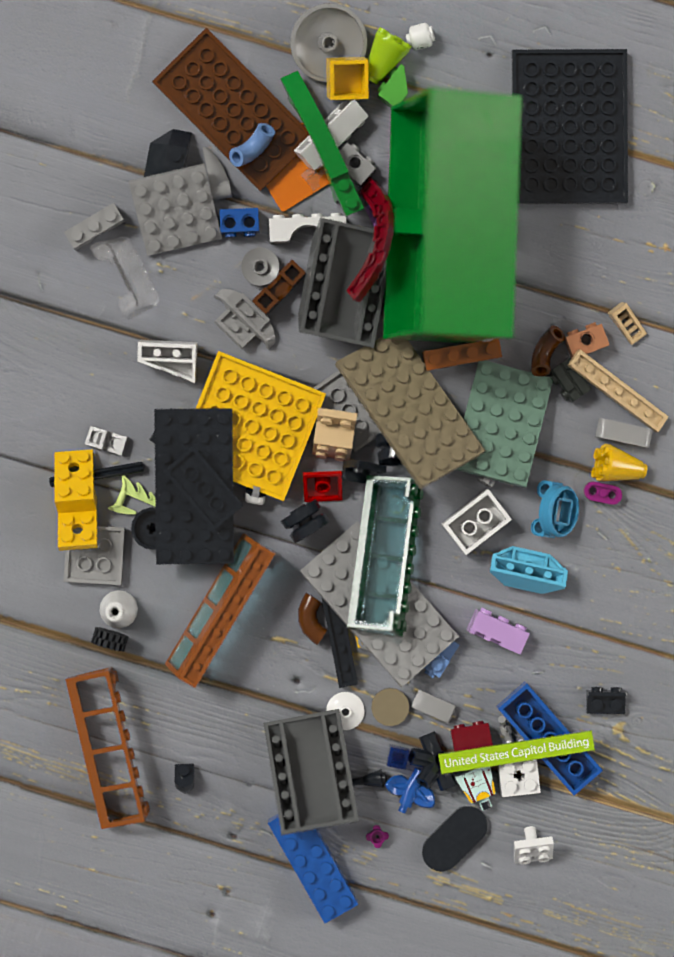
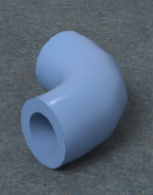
M265 123L258 124L256 130L246 142L230 150L229 159L235 167H240L261 155L275 135L273 127Z

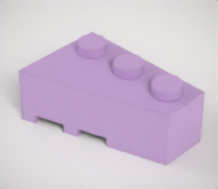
M475 609L466 629L469 633L476 634L485 640L521 654L530 633L526 632V627L518 623L513 626L508 623L509 619L500 615L498 618L491 616L492 612L487 609Z

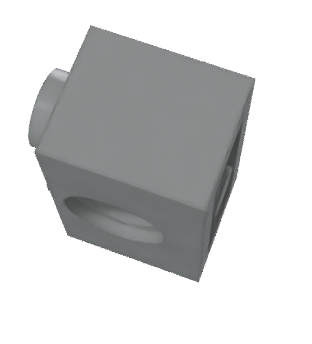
M346 143L339 152L349 171L350 179L361 188L375 172V163L368 156L364 158L360 154L361 150L356 145ZM356 159L361 165L358 168H352L349 164L350 161Z

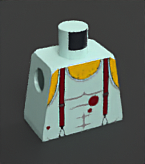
M490 767L464 770L454 774L471 804L478 801L481 810L492 807L489 797L495 795L496 791Z

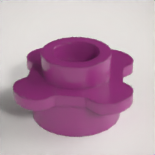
M374 825L373 830L366 834V840L371 841L375 848H380L382 843L389 838L388 833L382 831L379 825Z

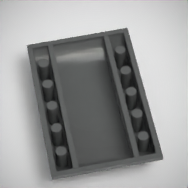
M320 218L311 242L298 312L300 333L374 348L385 290L386 261L379 274V278L374 282L360 303L354 301L346 291L362 269L368 254L373 252L375 245L372 242L374 229Z
M339 709L265 722V736L282 836L358 822L357 804Z

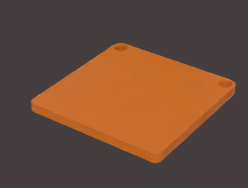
M297 155L266 187L280 210L285 212L327 186L329 181L323 166L316 170L310 169Z

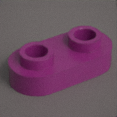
M592 481L587 483L583 489L584 496L592 501L614 505L622 499V491L614 485ZM592 487L596 489V493L594 495L590 494V489ZM611 491L615 493V496L612 499L608 496L609 492Z

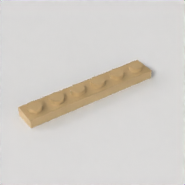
M577 350L568 363V367L654 432H659L669 416L582 350Z

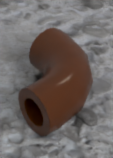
M555 325L551 326L540 337L535 346L531 360V372L534 376L543 377L550 373L552 354L558 345L565 340L563 331Z
M306 592L298 608V622L303 634L314 644L318 645L328 630L317 619V611L322 602Z

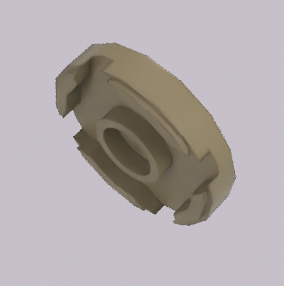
M385 688L376 693L372 700L371 709L373 716L379 723L385 726H395L403 722L409 714V702L402 691L396 688Z

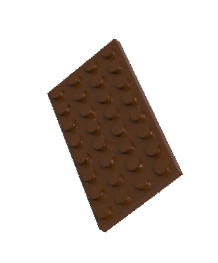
M207 27L152 81L229 161L230 150L246 142L252 136L258 124L265 123L273 127L275 135L261 155L243 166L236 167L260 192L297 156L294 150L309 136L307 129Z

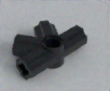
M435 731L419 737L423 749L412 748L408 757L410 765L423 767L416 777L417 783L422 787L430 789L434 782L437 781L441 791L457 785L452 772L441 774L440 764L436 762V757L439 759L438 754L446 752L443 751Z

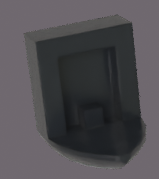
M175 764V787L184 794L189 793L194 788V764Z

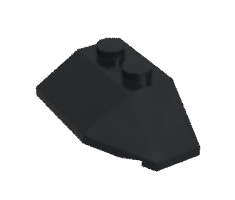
M172 129L152 141L149 146L144 177L186 168L192 132Z

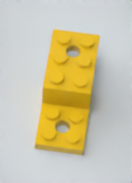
M93 449L54 452V502L58 512L59 551L98 548L97 495L94 488ZM73 466L79 467V470L76 472L69 471ZM80 527L83 529L79 534L73 533L75 528Z

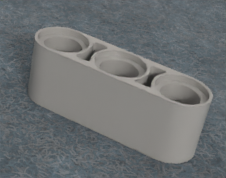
M599 418L595 437L649 449L653 430Z

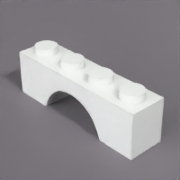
M331 213L330 217H323V214H311V217H304L303 214H294L292 218H285L284 215H273V218L269 219L270 244L290 243L292 236L298 230L305 227L316 229L321 217L346 223V217L342 216V213Z

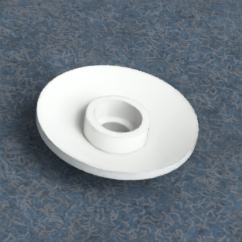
M340 692L334 695L329 700L326 711L339 709L343 730H351L357 727L363 720L365 713L361 699L350 692ZM347 708L349 714L343 715L342 710Z

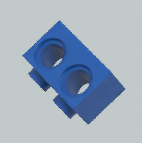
M258 208L220 209L221 235H225V238L237 237L236 234H244V237L256 236V233H260ZM247 218H252L255 224L253 227L248 228L244 225V221ZM226 220H235V226L227 228L225 226Z

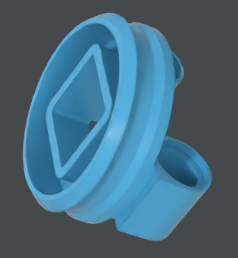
M541 481L537 486V493L542 497L539 507V519H535L532 522L531 531L534 535L541 537H564L573 530L579 516L578 497L571 487L563 486V483ZM559 501H562L559 521H556Z

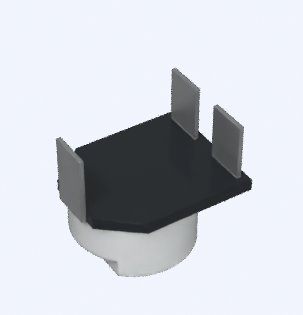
M253 486V489L246 487L245 501L247 503L263 505L266 494L259 492L260 487Z

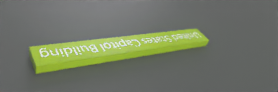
M588 730L441 753L438 756L441 774L593 751L595 748L592 731Z

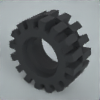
M95 627L91 643L110 650L124 652L129 636L106 628Z

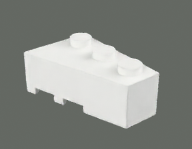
M139 340L137 361L195 383L197 378L198 342Z

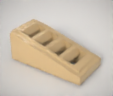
M621 302L608 312L612 321L631 345L647 334L627 303ZM628 316L629 319L622 324L621 321ZM631 323H634L632 327L626 330L627 326H629ZM638 329L639 331L631 337L630 334Z

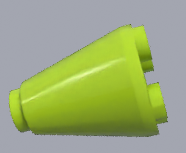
M379 27L375 34L368 59V80L375 84L382 81L409 53L412 46L400 37L392 35L384 28Z

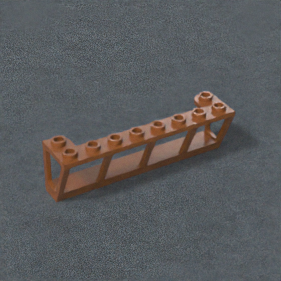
M108 667L67 677L65 680L101 829L145 822L149 815L150 807L148 801H144L141 798L144 797L142 785L139 786L137 778H139L138 767L133 765L132 759H135L134 750L129 748L128 744L130 733L124 727L123 722L126 721L124 710H120V693L115 690V686L119 682L117 671H113V667ZM105 676L113 706L84 712L77 682ZM114 712L122 744L93 749L85 717ZM123 750L131 782L102 787L94 755ZM133 788L139 814L110 821L103 792Z

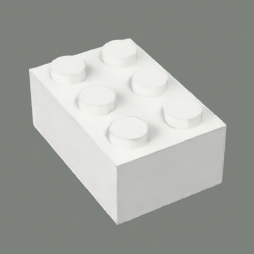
M486 489L445 520L442 526L462 552L467 555L512 519L489 489Z

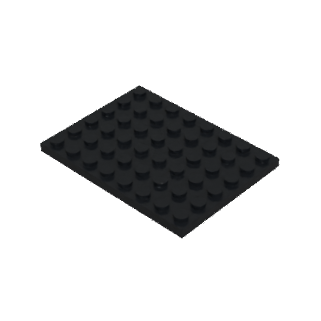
M627 49L512 50V95L521 96L518 204H627Z

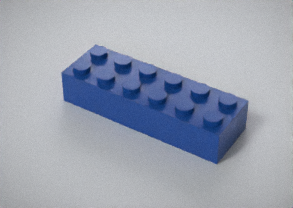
M525 681L496 706L525 740L570 733ZM587 752L541 758L574 796L603 771Z
M278 814L268 819V825L324 923L331 921L358 905V899L318 829L282 836Z

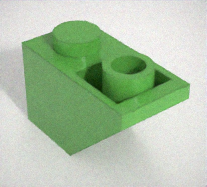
M402 64L398 68L394 67L388 75L391 78L387 83L383 82L377 90L379 92L378 99L390 108L404 101L408 95L405 69Z

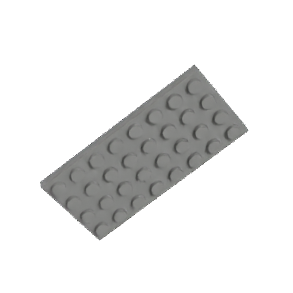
M358 521L300 570L304 578L346 625L348 622L360 532ZM376 542L375 547L373 543L370 544L369 554L373 553L374 550L375 554L387 555ZM385 557L373 559L372 571L367 569L366 581H370L369 591L376 592L378 595H384V593L399 594L401 570L393 561H388ZM411 581L412 589L411 593L408 594L409 611L405 616L407 628L403 632V637H396L395 634L386 631L388 635L368 633L371 631L368 629H359L361 631L350 629L401 688L459 637ZM363 597L362 606L366 608L367 604L365 624L363 625L388 627L390 611L396 612L398 600L395 598Z

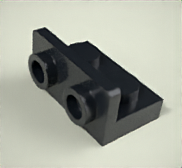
M343 460L341 478L342 480L366 484L367 475L378 476V474H385L387 466L362 460Z
M591 687V690H586V713L625 714V696H627V692L622 690V687H611V690H603V687Z

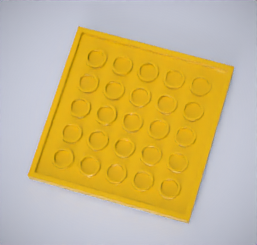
M218 351L196 409L232 408L233 482L253 489V486L260 487L259 492L284 501L316 421L318 408H321L326 393Z

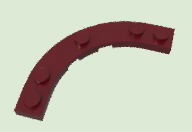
M371 177L367 179L359 193L368 202L372 209L373 217L377 220V225L374 226L372 241L375 245L373 252L368 254L362 269L346 290L353 300L358 303L362 301L374 282L379 278L394 235V215L391 201L385 190Z

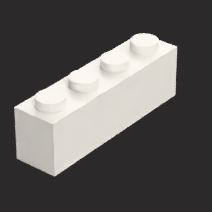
M355 99L344 100L324 120L337 148L352 136L356 128H360L365 123L368 115ZM309 135L294 152L308 168L316 170L323 165Z

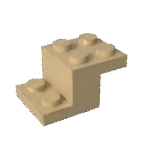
M318 408L312 455H316L317 458L321 459L331 457L337 461L350 460L357 413Z

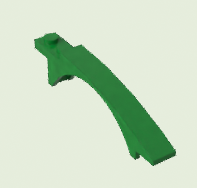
M296 71L280 78L288 95L289 103L301 118L317 150L335 203L339 202L345 217L363 210L364 207L350 179L344 160L301 75Z

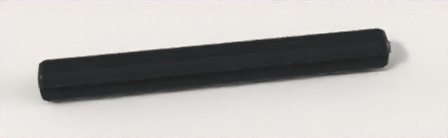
M142 462L95 469L94 480L143 472L144 466ZM54 477L49 478L51 487H54Z

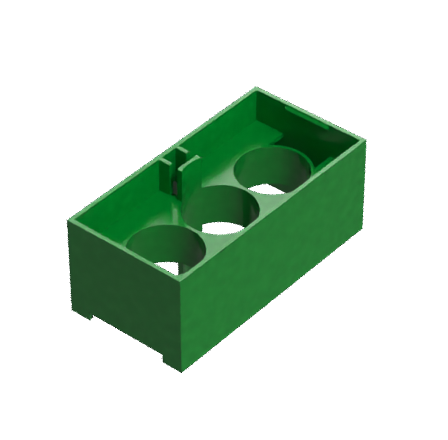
M430 87L391 107L388 197L391 201L394 215V235L386 258L383 339L469 344L497 338H513L521 96Z

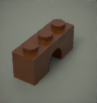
M291 259L279 272L274 281L265 287L252 302L267 316L305 277L306 272Z

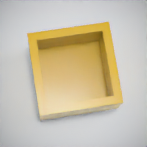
M326 58L327 98L330 100L369 99L367 58Z

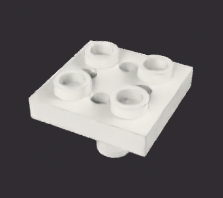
M536 827L524 828L526 840L514 841L515 864L526 865L533 861L547 862L553 859V837L537 838Z

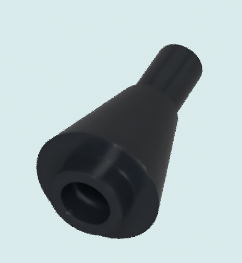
M379 769L363 777L352 778L353 786L364 785L384 788V784L387 782L386 772H382V769Z

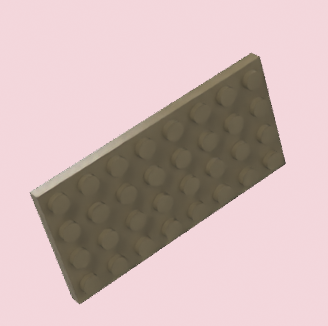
M381 337L375 340L374 348L364 346L336 361L335 366L420 489L484 454V448L429 370L426 371L424 362L408 340L383 339Z

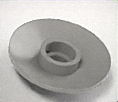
M263 247L254 248L243 257L241 271L249 283L256 286L268 285L274 281L279 273V261L271 250ZM258 264L264 265L262 271L257 270Z

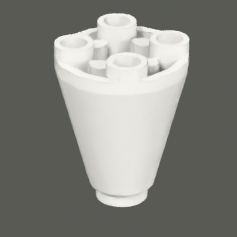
M116 590L103 598L99 611L101 618L107 625L120 629L134 622L138 606L136 599L126 591ZM113 608L118 609V611H119V614H118V615H115V616L113 615V613H112V609H113Z

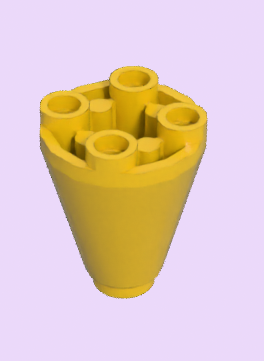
M604 443L594 451L595 464L591 471V477L596 478L597 481L639 480L640 478H645L647 474V464L611 444Z

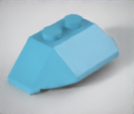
M511 546L498 553H494L490 566V573L504 586L539 594L566 588L568 570L563 568L550 554Z

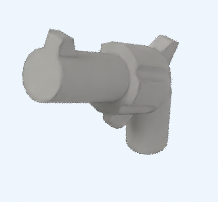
M500 716L498 721L501 725L499 726L501 735H504L505 741L514 742L510 723L507 722L505 716Z

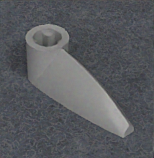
M203 147L213 201L231 198L229 180L221 162L208 147Z

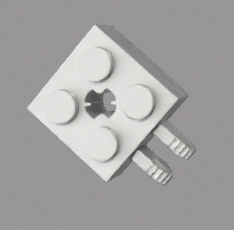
M537 759L497 765L500 794L502 797L541 793ZM518 770L523 773L520 778L514 776V773L517 774L516 771Z

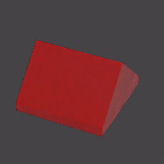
M342 471L303 472L304 502H311L314 499L318 502L342 501Z

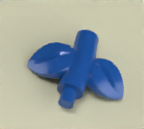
M416 767L409 779L403 775H395L388 779L385 784L391 794L401 796L399 800L401 805L398 811L404 814L408 807H412L413 802L422 808H431L435 805V797L432 790L422 787L417 783L416 777L421 769Z

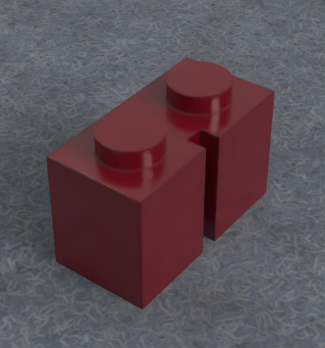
M477 721L472 723L473 726L465 727V724L453 726L454 729L450 730L454 751L492 746L489 723Z

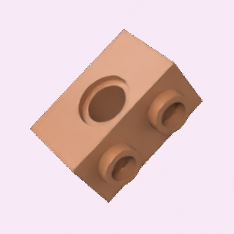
M596 322L586 325V330L579 332L578 329L567 333L568 337H565L564 341L571 359L579 349L588 354L610 345L602 324L596 325ZM583 335L590 337L589 345H584L581 342Z

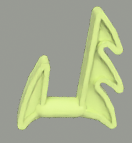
M122 475L123 484L116 503L109 506L108 509L123 514H136V511L123 506L127 495L155 506V496L152 492H149V499L139 482L136 483L138 492H136L131 481L125 475Z

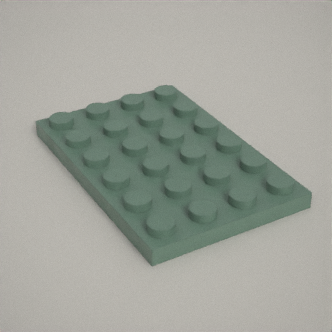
M489 361L478 362L463 420L480 442L485 452L456 470L526 488L553 380L550 377L534 376L531 372Z

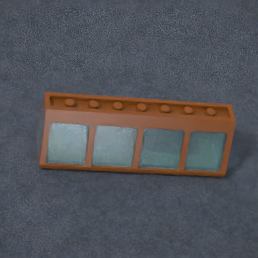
M245 533L241 535L234 547V563L224 564L165 663L177 678L196 688L276 554L274 550Z

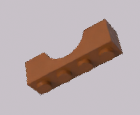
M497 338L489 342L480 341L423 351L422 356L426 371L502 358L500 340Z

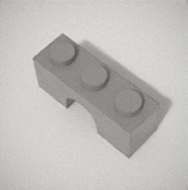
M112 203L64 233L73 249L78 251L93 242L92 240L106 231L110 232L125 223V220L117 206Z

